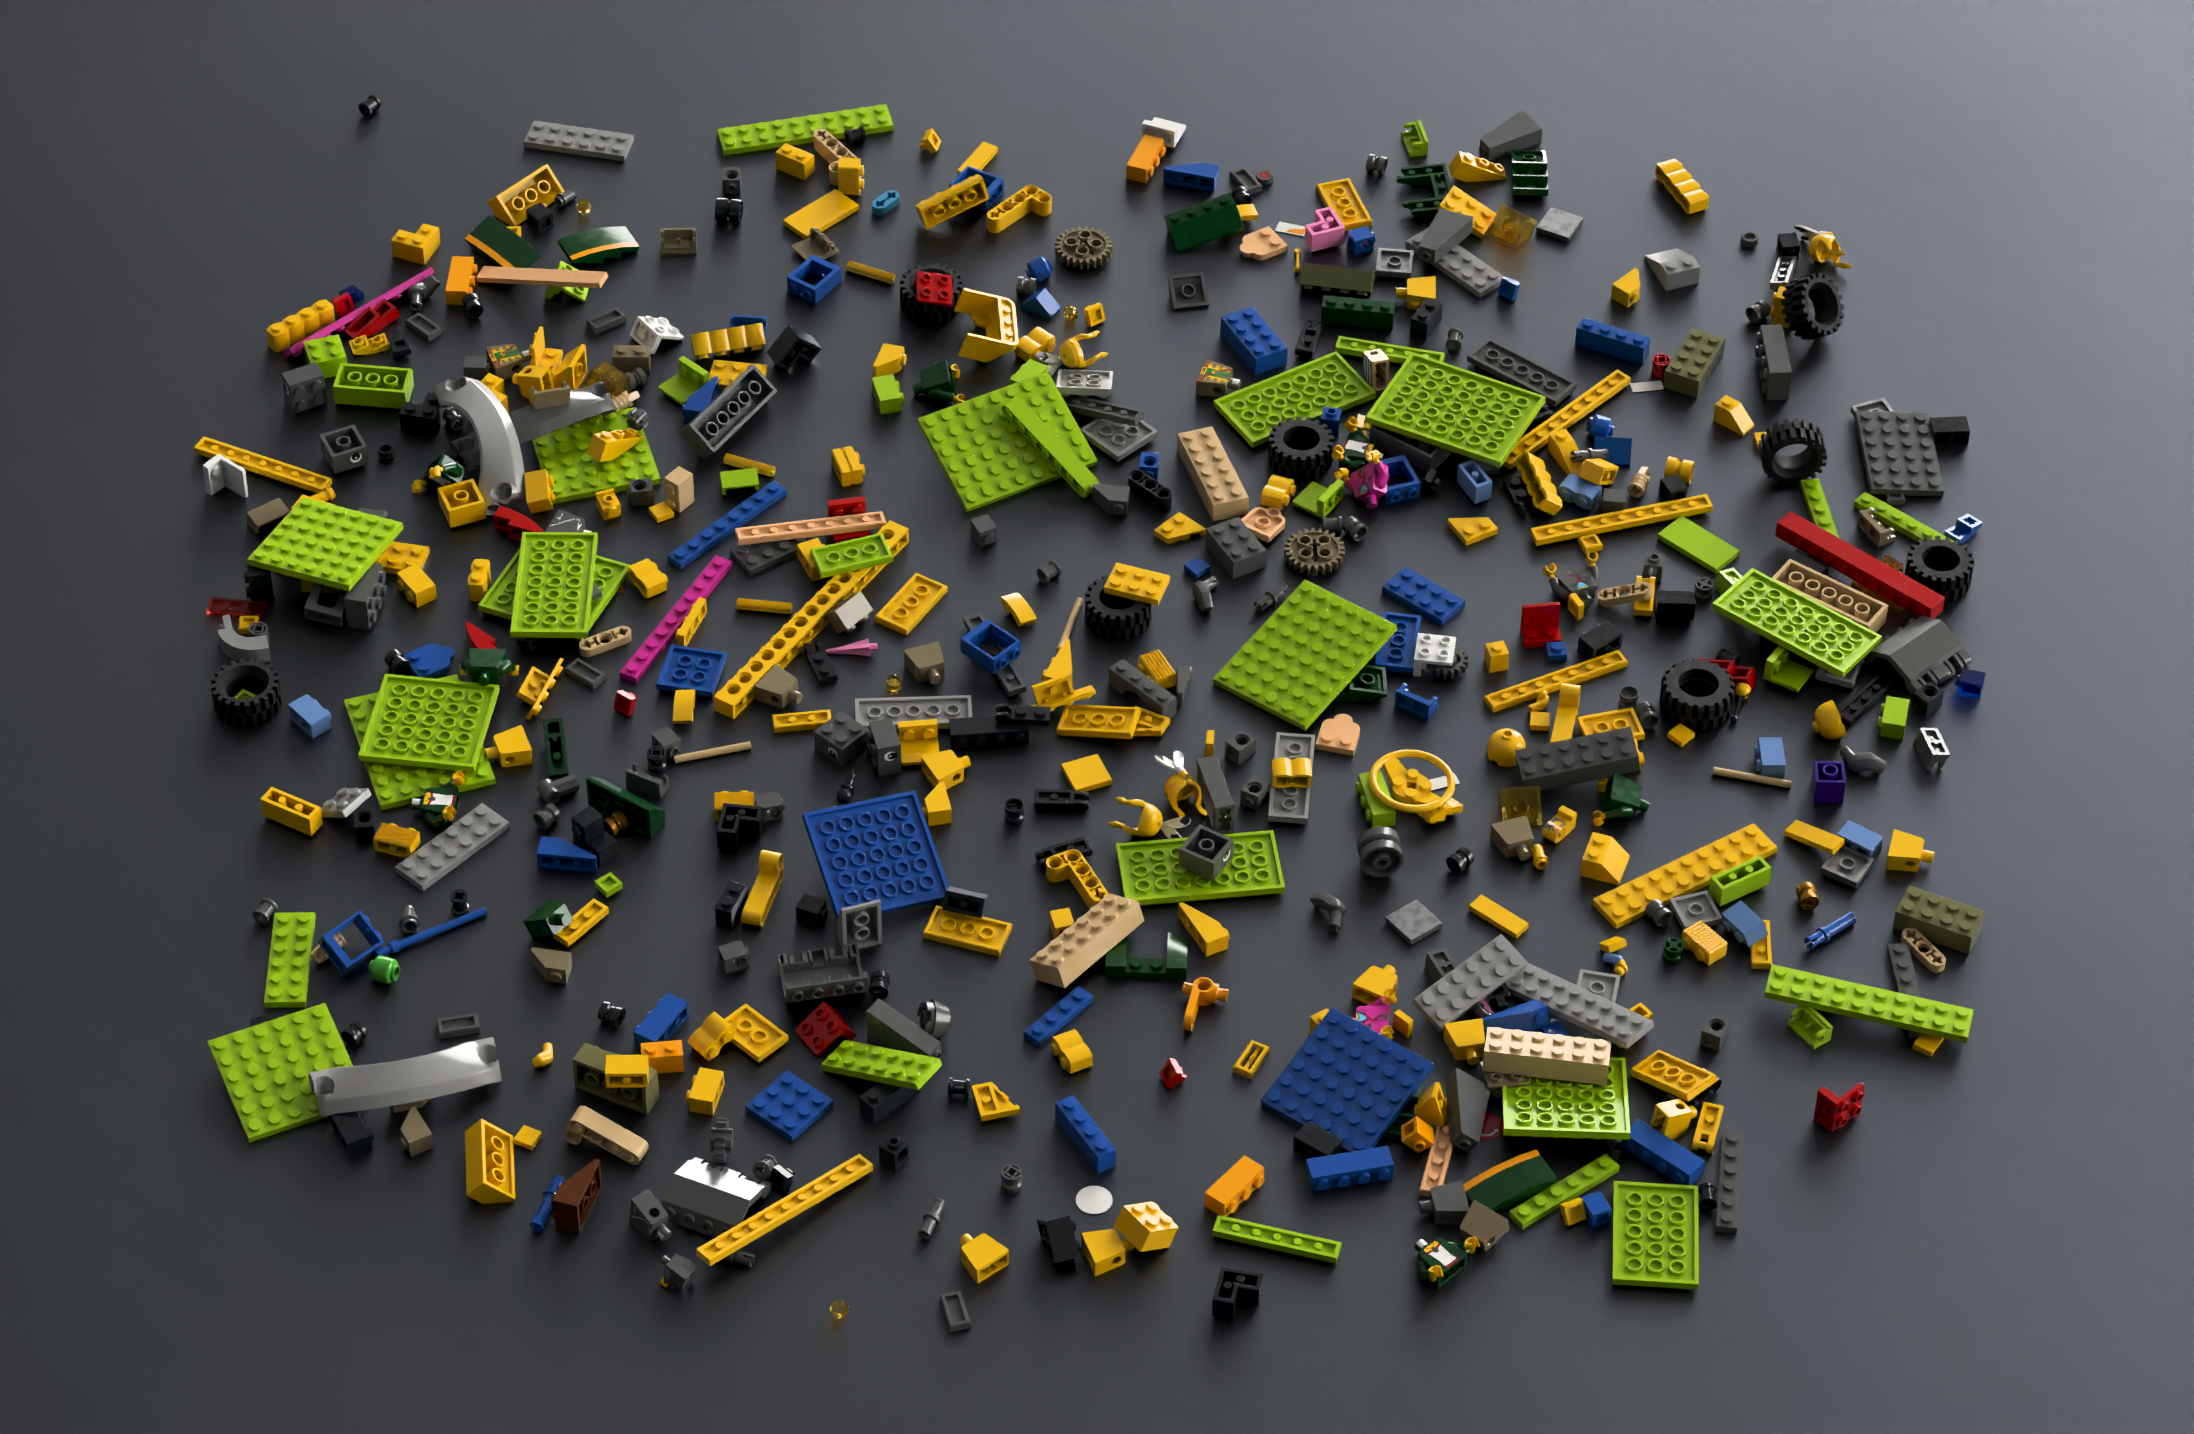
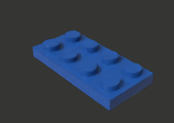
M1404 567L1382 586L1383 593L1441 626L1465 606L1464 599L1407 567Z
M1383 612L1382 618L1396 624L1397 631L1377 652L1375 666L1385 667L1386 671L1413 674L1421 616Z

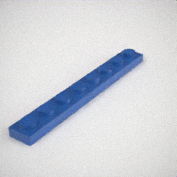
M773 480L667 555L668 561L679 569H683L735 532V528L742 527L787 494V489Z

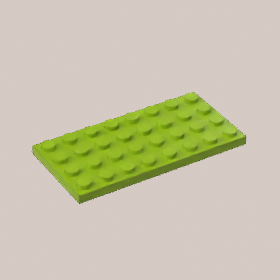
M1335 351L1213 400V406L1253 448L1268 442L1270 431H1272L1275 425L1278 426V423L1282 420L1286 423L1287 418L1296 420V417H1301V420H1306V417H1309L1312 422L1316 419L1320 421L1324 407H1333L1344 411L1376 398V392Z
M522 532L510 629L511 638H588L598 532Z
M1753 568L1714 601L1711 608L1841 678L1874 649L1882 639L1881 635Z
M1274 831L1223 834L1234 839V855L1213 881L1179 866V848L1189 837L1116 843L1124 897L1138 901L1139 905L1285 893V884Z

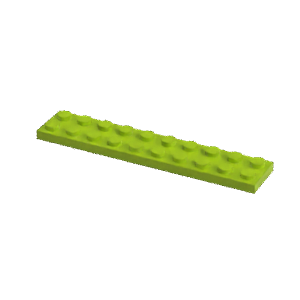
M887 104L725 127L717 129V135L723 155L726 156L780 148L785 143L791 146L813 143V133L818 129H825L836 139L845 138L844 131L846 129L852 130L858 128V126H863L867 135L894 131V125Z
M1773 964L1764 998L1963 1043H1967L1974 1009Z

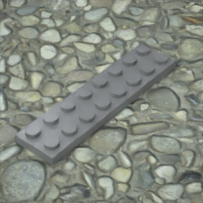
M1530 963L1506 982L1509 994L1526 1002L1536 999L1547 1006L1549 1013L1626 1049L1654 1027L1653 1020Z

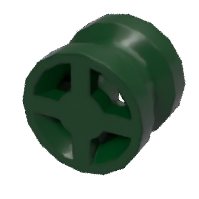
M1674 937L1666 939L1663 944V959L1669 963L1679 962L1683 956V942Z

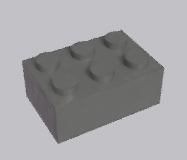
M1239 517L1206 528V547L1232 579L1266 567V549Z
M374 562L353 588L347 591L344 598L347 627L370 630L372 623H375L377 611L382 606V599L387 595V585H385L386 572L383 571L382 563Z

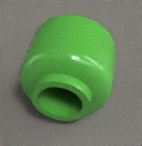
M379 955L374 960H371L368 971L374 981L390 984L398 979L400 966L396 959Z

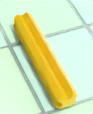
M853 261L846 263V270L889 284H893L895 281V274Z
M729 453L725 454L723 458L724 464L741 469L757 468V473L773 477L776 472L774 466Z
M738 598L736 602V608L739 610L781 614L792 613V603Z

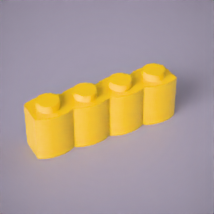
M1671 159L1656 164L1655 175L1657 179L1664 184L1666 190L1673 195L1677 203L1681 204V207L1687 214L1708 208V194L1692 179L1691 174L1683 168L1682 163H1679L1676 159Z
M326 299L319 300L311 307L304 308L297 314L286 317L282 322L270 325L266 329L268 346L274 352L284 351L290 345L302 341L305 337H309L335 322L333 305Z
M762 323L690 335L693 357H698V360L709 358L710 354H716V357L727 355L726 352L733 351L734 354L742 353L746 348H751V351L760 350L766 344Z
M1524 451L1516 459V467L1521 471L1523 482L1527 484V491L1532 496V501L1536 508L1554 516L1562 508V500L1557 495L1555 485L1551 483V476L1545 471V463L1542 459Z

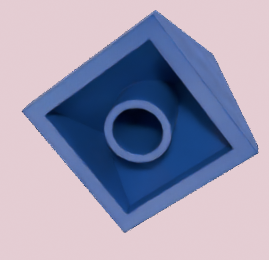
M1594 437V449L1607 448L1609 454H1604L1609 456L1605 461L1618 467H1630L1631 438Z

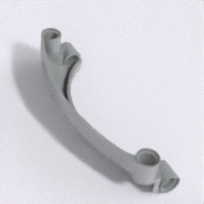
M462 376L457 381L448 379L436 385L434 393L440 407H455L467 416L475 430L480 451L478 489L485 501L486 515H494L500 507L499 503H523L526 500L521 448L514 425L502 403L489 388L477 379Z
M493 1037L464 1042L445 1050L409 1059L370 1065L342 1066L308 1073L310 1087L312 1091L314 1090L320 1116L406 1104L457 1093L502 1080Z

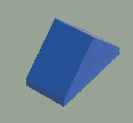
M1046 288L1031 294L1021 304V309L1050 320L1061 310L1059 304Z

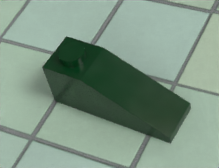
M562 717L543 719L549 777L569 775Z

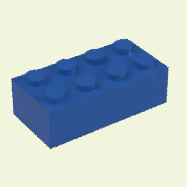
M1253 306L1221 317L1220 334L1254 375L1287 365V347Z

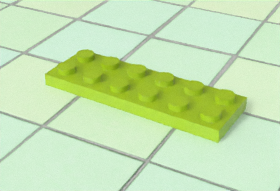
M315 912L274 914L264 997L265 1008L306 1007L311 965L310 954L313 948L316 921Z
M844 1040L822 1062L821 1066L823 1071L919 1090L937 1072L942 1063L939 1058Z

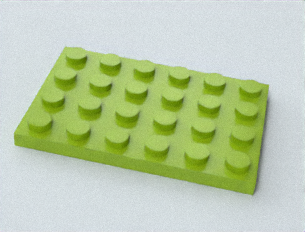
M1627 1181L1613 1182V1285L1698 1290V1186Z

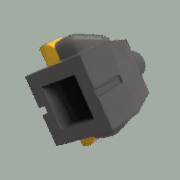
M677 1254L671 1259L664 1255L660 1260L665 1265L663 1270L664 1277L661 1279L660 1284L666 1288L673 1282L677 1285V1288L682 1290L694 1277L698 1265L688 1258Z

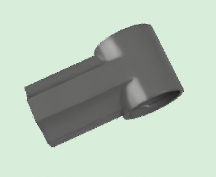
M574 774L555 781L544 779L537 785V791L546 804H555L560 800L561 796L580 790L579 783Z

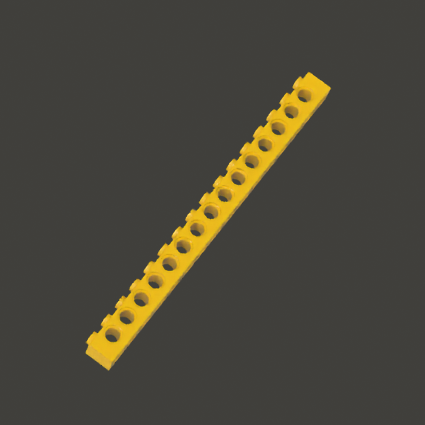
M891 520L885 526H882L877 533L883 534L893 558L909 543V529ZM887 564L835 575L831 580H828L825 586L820 591H817L814 597L809 602H806L803 608L798 613H795L792 619L787 624H784L781 630L776 635H773L770 641L765 646H762L759 652L754 657H751L748 663L739 669L737 674L731 680H728L720 691L715 693L713 698L715 711L735 719L755 698L754 685L775 664L784 669L804 649L803 644H809L830 623L826 614L850 595L861 591Z

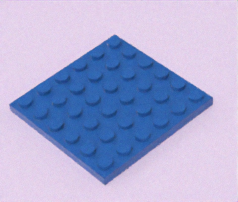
M915 790L803 813L802 819L836 919L841 908L878 899L881 901V914L944 900L945 892L949 885Z
M1332 1007L1263 1096L1261 1104L1301 1127L1309 1121L1320 1126L1325 1131L1338 1136L1343 1140L1342 1150L1345 1152L1371 1149L1376 1146L1434 1069V1064Z

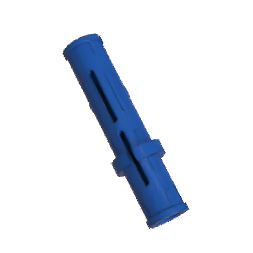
M1847 912L1827 926L1818 928L1815 933L1804 939L1805 944L1812 941V943L1807 945V948L1813 949L1820 943L1829 941L1830 937L1856 923V917L1849 920L1854 913Z
M554 1175L549 1187L544 1190L543 1199L529 1225L532 1230L542 1231L553 1208L551 1204L554 1192L557 1193L560 1185L565 1182L562 1176Z

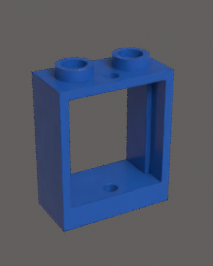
M967 166L954 181H951L949 188L966 180L968 177L979 174L984 179L989 199L974 206V208L987 212L1004 193V179Z
M812 255L787 276V291L816 304L842 282L841 267ZM810 273L823 278L815 286L802 281Z
M1405 455L1379 460L1388 466L1389 477L1404 474L1408 480V483L1391 487L1387 485V492L1381 497L1385 505L1420 497L1421 483Z
M986 619L961 637V652L995 674L1021 655V641ZM991 639L1005 648V650L992 657L980 649L979 646Z
M360 910L327 932L318 941V944L341 974L372 954L374 950L379 949L384 943L381 933L372 927L369 918L362 914ZM354 923L371 947L350 960L333 937Z

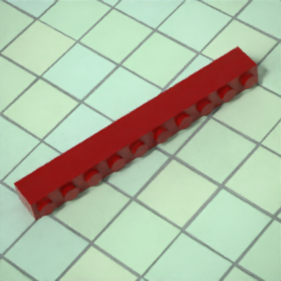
M1790 511L1777 522L1776 537L1828 564L1829 567L1916 616L1921 617L1923 615L1935 618L1943 611L1944 596Z

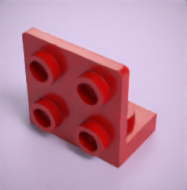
M916 272L912 289L916 290L917 302L952 306V275Z
M865 497L827 501L828 517L866 513ZM870 530L832 534L834 542H842L870 536L871 533Z
M1559 602L1522 606L1520 636L1524 649L1545 647L1546 642H1562L1558 627L1560 615Z
M824 1001L795 1029L797 1034L817 1056H820L839 1036L841 1038L845 1036L851 1041L857 1036L837 1011Z
M1860 1082L1840 1098L1826 1087L1820 1088L1817 1093L1814 1119L1831 1132L1838 1127H1843L1850 1118L1858 1116L1861 1112L1865 1084Z

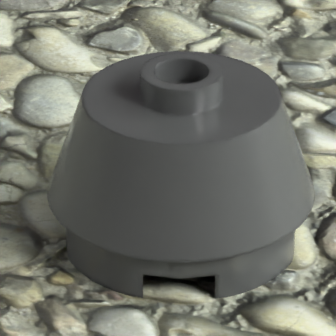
M933 999L920 1003L917 1016H920V1028L934 1038L945 1036L951 1025L949 1008Z

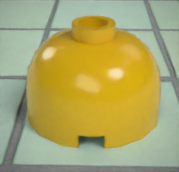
M1830 700L1819 705L1814 713L1815 721L1812 722L1815 732H1820L1824 738L1833 740L1846 736L1844 724L1842 725L1841 716L1834 701Z
M1504 728L1497 730L1488 740L1487 756L1489 760L1492 761L1493 759L1499 766H1516L1515 750L1526 748L1524 738L1513 729Z

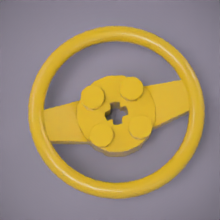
M1398 750L1382 756L1374 763L1369 773V784L1374 795L1385 805L1402 812L1424 813L1434 812L1450 800L1455 790V777L1444 761L1430 753L1419 750ZM1398 758H1419L1439 767L1447 778V789L1442 797L1431 792L1432 784L1427 777L1420 774L1416 769H1409L1407 771ZM1381 767H1383L1392 785L1391 798L1387 797L1377 784V774Z

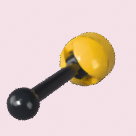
M1738 683L1735 687V695L1738 701L1734 715L1730 719L1732 723L1738 721L1737 715L1742 700L1750 695L1751 687L1746 683Z

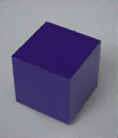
M1814 761L1811 781L1813 803H1843L1846 785L1844 762Z

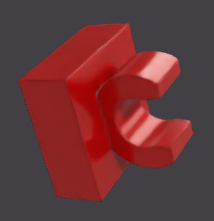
M345 292L332 299L337 317L342 318L355 310L349 293Z
M623 690L617 691L613 709L628 717L633 715L637 695Z
M1169 1058L1159 1072L1167 1088H1174L1177 1082L1183 1083L1187 1077L1183 1075V1068L1178 1065L1176 1059Z

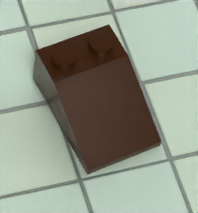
M599 1159L593 1160L562 1183L557 1193L554 1192L551 1204L554 1207L552 1217L555 1219L556 1228L580 1234L602 1189Z

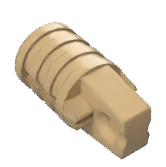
M624 391L612 398L617 408L616 412L633 406L632 401L640 397L638 391H633L629 394L627 391Z
M1642 466L1638 473L1634 475L1628 486V492L1631 496L1638 498L1644 494L1651 479L1649 467Z
M340 933L333 937L341 948L346 946V940ZM320 945L310 954V957L316 964H320L329 958Z

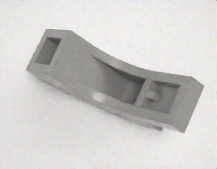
M230 614L222 616L223 624H220V629L217 632L220 647L228 657L239 662L243 658H245L246 662H250V658L256 659V663H259L260 660L271 662L266 635L256 637L241 636L233 630Z

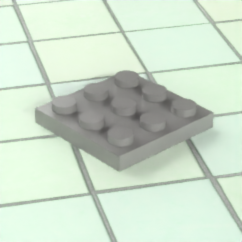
M1059 369L1056 387L1061 396L1065 397L1071 395H1078L1080 397L1095 395L1099 398H1106L1111 396L1113 371Z
M1097 418L1080 429L1086 440L1117 462L1158 437V431L1143 420L1136 426H1129Z

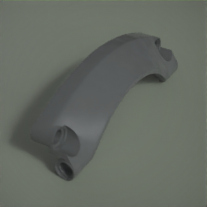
M599 381L584 388L570 390V404L535 410L532 404L508 413L514 425L519 444L522 445L599 414L606 416L615 412L617 408L605 384ZM475 431L450 442L455 457L460 456L463 459L468 471L480 467V451Z

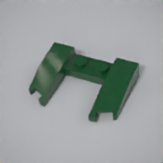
M1445 163L1402 167L1401 172L1404 175L1403 177L1397 176V183L1432 186L1434 198L1402 201V206L1408 208L1412 215L1435 218L1438 213L1437 208L1451 190Z
M1168 932L1167 958L1127 957L1126 936L1106 953L1105 977L1186 980L1188 939H1181L1174 936V933Z

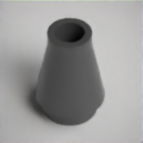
M406 905L402 908L399 926L404 932L413 933L419 927L420 922L414 907Z

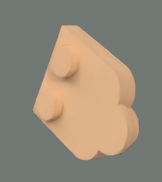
M1269 226L1245 235L1240 245V252L1244 257H1253L1260 261L1288 251V245Z
M1257 507L1241 519L1255 537L1267 543L1285 528V518L1277 508L1265 509Z
M1338 714L1334 719L1324 720L1316 740L1315 749L1354 756L1360 737L1359 725L1353 723L1352 717L1347 714Z

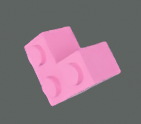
M1332 207L1315 210L1314 223L1305 225V243L1311 252L1344 244L1345 227Z

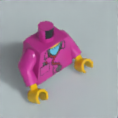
M1377 450L1365 454L1366 460L1371 463L1351 473V478L1348 477L1349 471L1347 468H1340V472L1334 473L1335 478L1343 479L1345 481L1344 484L1355 498L1365 502L1366 507L1369 509L1376 508L1377 499L1386 494L1389 478L1388 466L1379 461L1380 452Z
M1388 988L1384 991V997L1369 1005L1358 1006L1356 1008V1018L1352 1019L1392 1040L1394 1030L1388 1025L1390 1009L1388 1002L1390 1004L1397 1002L1396 991L1393 988Z

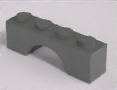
M1121 659L1109 667V685L1121 694L1128 690L1135 692L1144 701L1147 709L1168 718H1172L1177 714V698L1127 661Z

